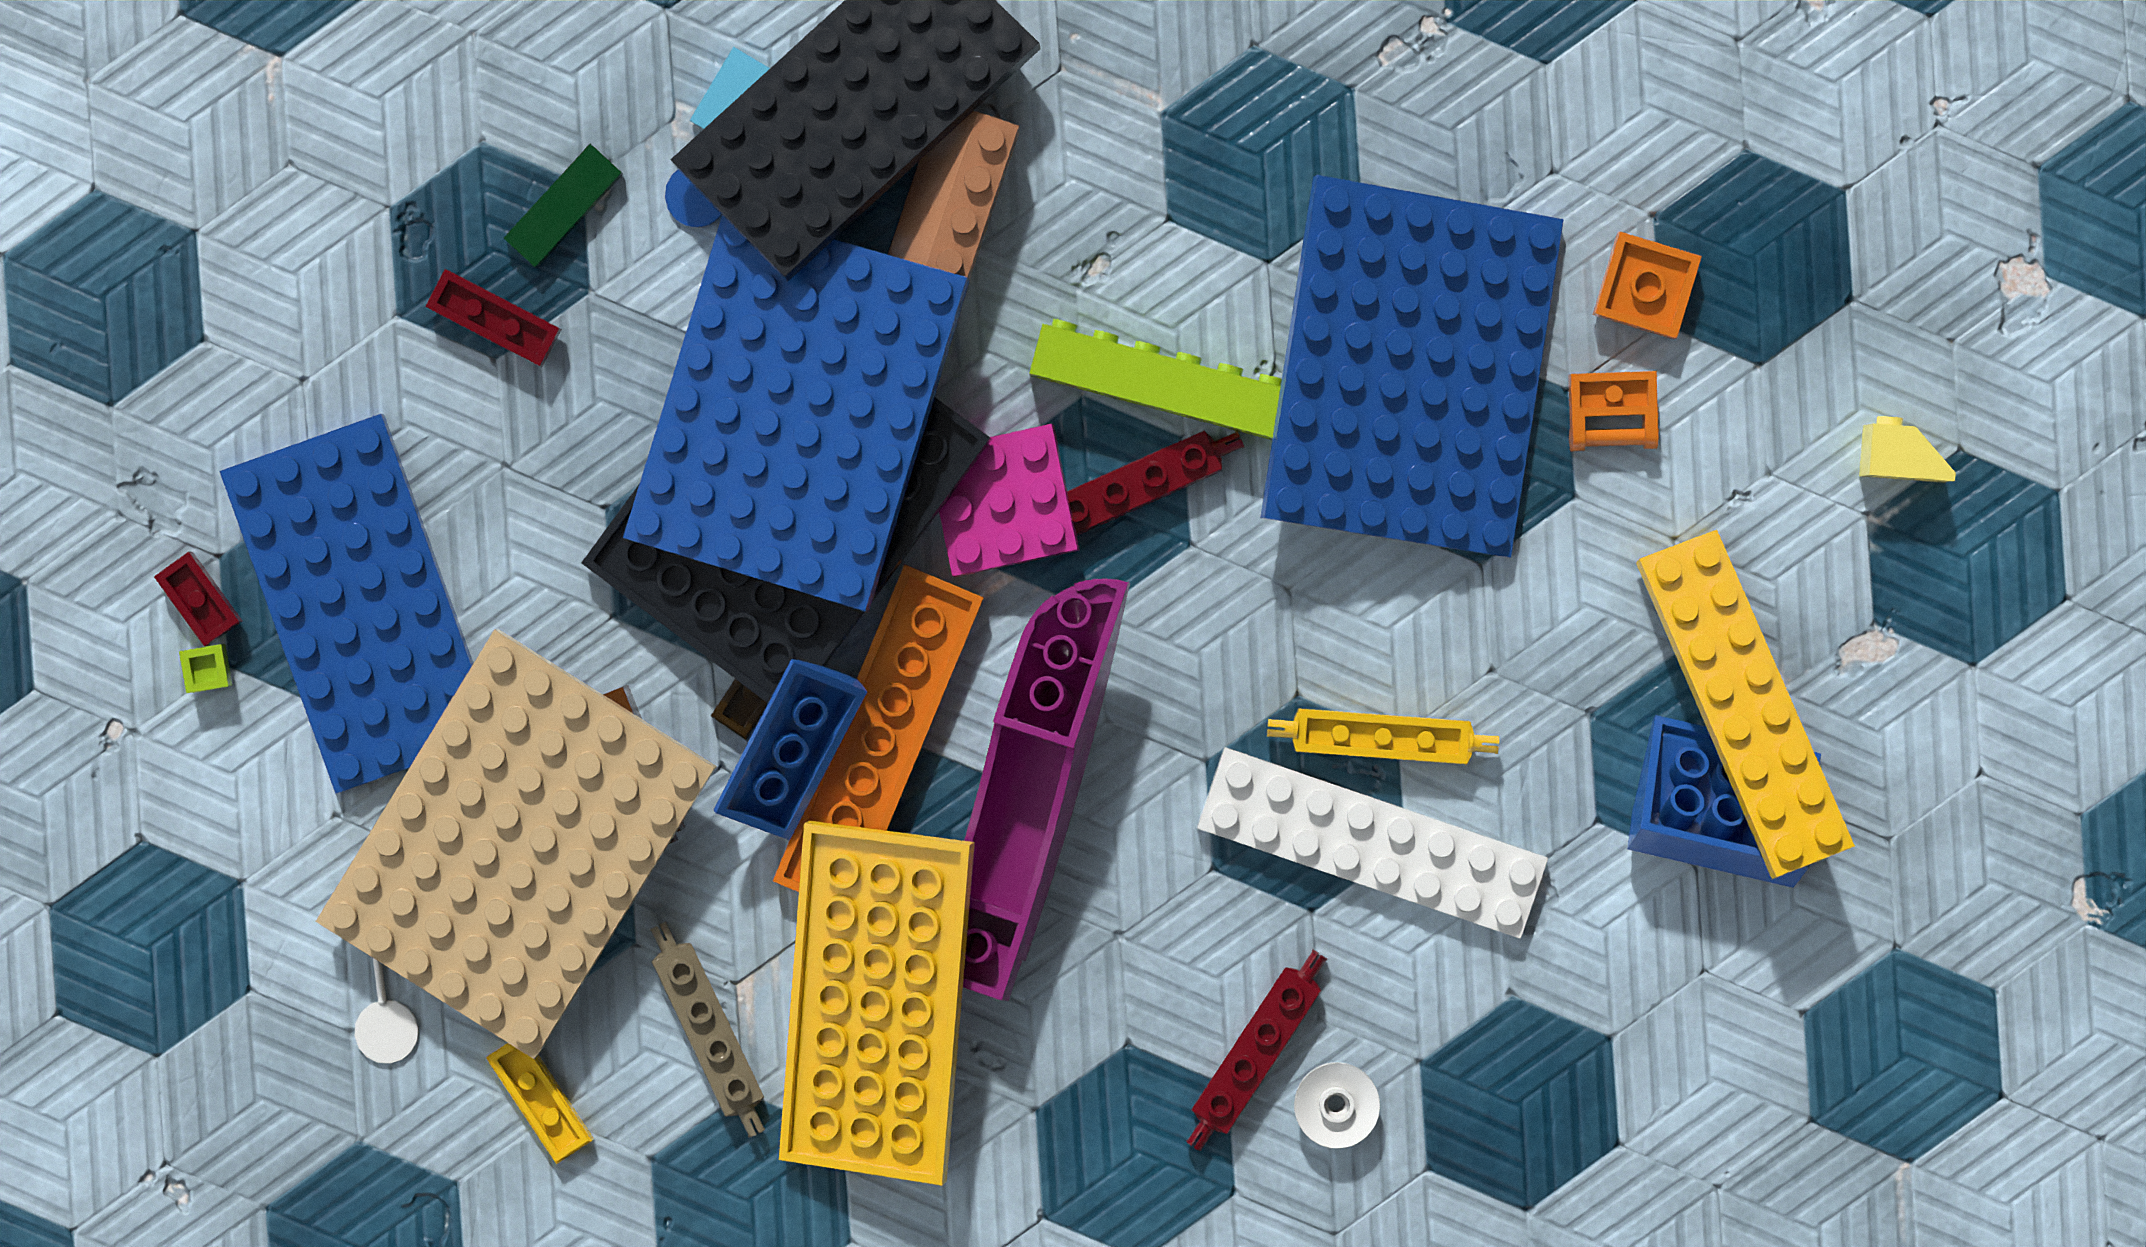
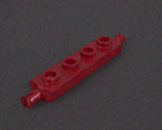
M1203 430L1067 491L1076 536L1222 472L1221 457L1244 448L1238 431L1214 441Z
M1312 949L1311 954L1300 970L1289 967L1284 968L1191 1109L1200 1122L1186 1142L1191 1146L1194 1145L1200 1134L1203 1133L1194 1146L1195 1149L1202 1151L1214 1130L1226 1134L1230 1132L1321 994L1322 990L1314 979L1328 959L1320 955L1313 968H1311L1320 954L1316 950Z

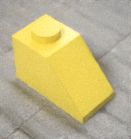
M1877 416L1876 424L1863 425L1860 477L1941 483L1955 481L1956 472L1917 427L1903 426V418Z

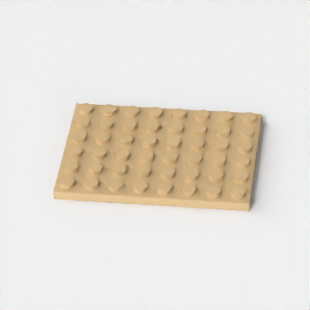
M494 629L315 922L535 1059L717 766L499 629Z

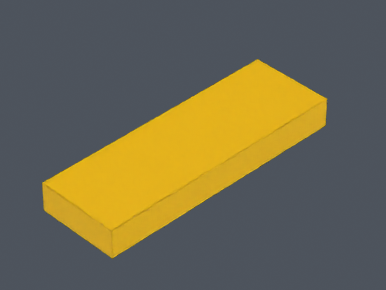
M506 1043L486 1057L556 1164L594 1139L539 1055L533 1059L511 1044Z

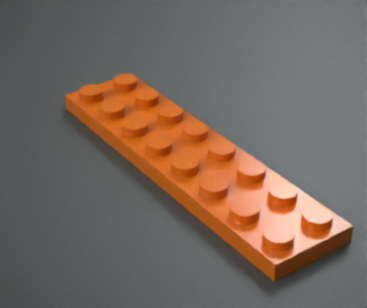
M904 564L857 677L868 692L786 847L773 882L799 892L804 823L808 821L887 831L984 597Z

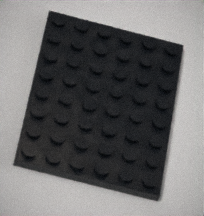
M936 397L933 400L873 600L992 441L988 435ZM639 485L581 562V564L767 703H769L791 659L825 667L865 613V611L623 538Z

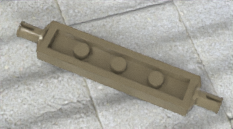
M667 921L659 924L665 936V941L658 926L650 929L661 950L651 961L724 1116L739 1115L748 1133V1137L755 1136L756 1133L750 1118L758 1133L765 1130L754 1108L764 1098V1095L692 944H676Z

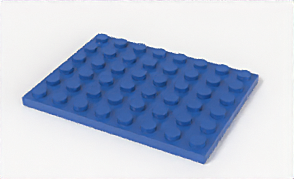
M1313 176L1260 518L1511 558L1564 219L1327 176Z
M722 215L623 538L869 612L970 279L833 240L787 282Z

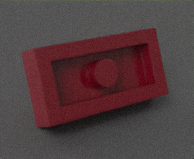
M188 551L154 576L203 646H209L243 621L193 552Z

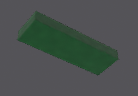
M589 144L505 235L504 239L535 268H538L619 180L623 173L593 145Z

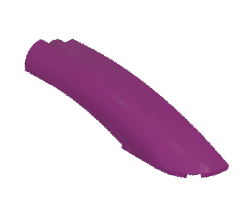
M1092 579L1075 583L1074 586L1065 589L1055 596L1049 597L1029 619L1021 635L993 719L994 726L985 765L964 841L975 843L963 988L1001 1001H1009L1021 963L1027 959L1063 847L1090 753L1118 641L1130 586L1129 582L1115 579Z

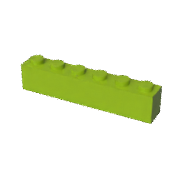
M1053 319L1051 325L1042 323L1029 376L1268 440L1273 439L1281 378L1260 374L1259 380L1243 377L1244 369L1233 365L1219 363L1217 369L1202 366V358L1195 355L1177 352L1176 358L1160 355L1161 347L1150 343L1136 341L1135 346L1130 347L1119 344V336L1112 333L1094 330L1092 337L1077 333L1078 325L1067 321Z

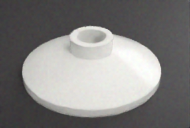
M1332 1062L1316 1067L1303 1078L1295 1094L1294 1111L1300 1128L1312 1141L1328 1148H1346L1359 1143L1373 1130L1379 1117L1380 1100L1374 1083L1365 1072L1347 1063ZM1332 1096L1342 1097L1344 1102L1339 1110H1331L1328 1107V1100Z

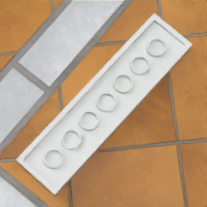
M1226 747L1223 749L1197 828L1520 939L1548 861L1547 857Z

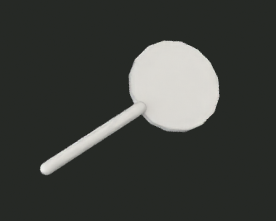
M373 958L378 1002L371 1003L360 1013L355 1023L354 1036L358 1048L367 1058L377 1063L390 1064L404 1059L413 1051L418 1041L419 1026L415 1015L407 1006L395 1000L386 999L382 963Z

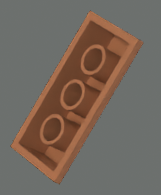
M973 111L928 152L918 163L887 255L970 279L1020 133L1019 126Z

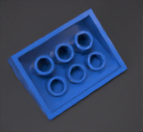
M1658 715L1654 716L1633 805L1627 850L1794 888L1810 865L1775 879L1771 878L1707 727ZM1814 752L1820 765L1821 753Z

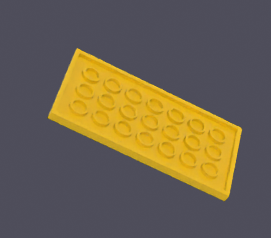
M816 821L804 823L779 1160L941 1186L947 1182L975 842Z

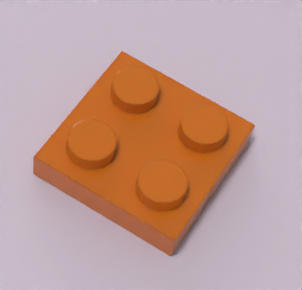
M1621 231L1618 232L1592 315L1673 340L1677 339L1702 256Z

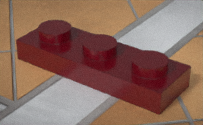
M444 269L425 306L540 367H543L562 330L447 269Z

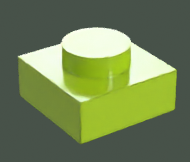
M226 644L179 651L186 694L233 686Z

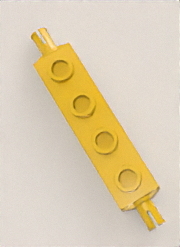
M1298 708L1293 721L1272 720L1268 718L1267 722L1268 727L1284 728V730L1267 729V737L1292 738L1296 752L1468 764L1472 752L1498 754L1499 750L1498 746L1482 745V743L1499 744V736L1474 735L1471 722L1463 720Z

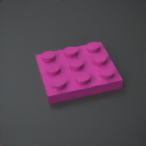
M1053 424L990 437L992 441L939 511L952 577H960L1079 551Z

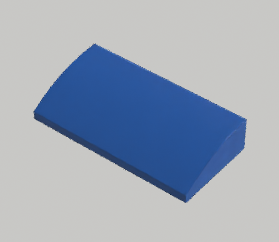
M791 659L713 809L714 812L790 841L868 692L859 680L820 665Z

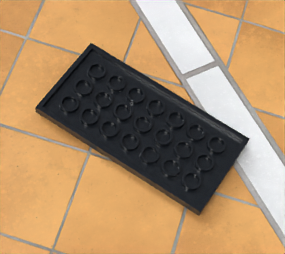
M844 0L670 160L688 181L788 282L1041 49L1040 44L996 0Z

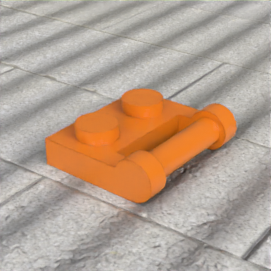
M1657 371L1568 375L1569 446L1571 452L1585 451V447L1642 445L1643 449L1658 448ZM1642 415V428L1585 430V417Z

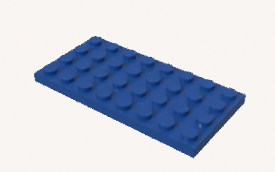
M378 414L219 471L335 794L410 768L473 665L471 654L385 415Z

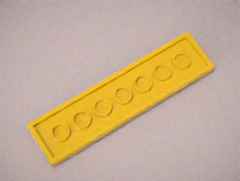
M1718 530L1640 558L1636 565L1771 878L1775 879L1855 847Z

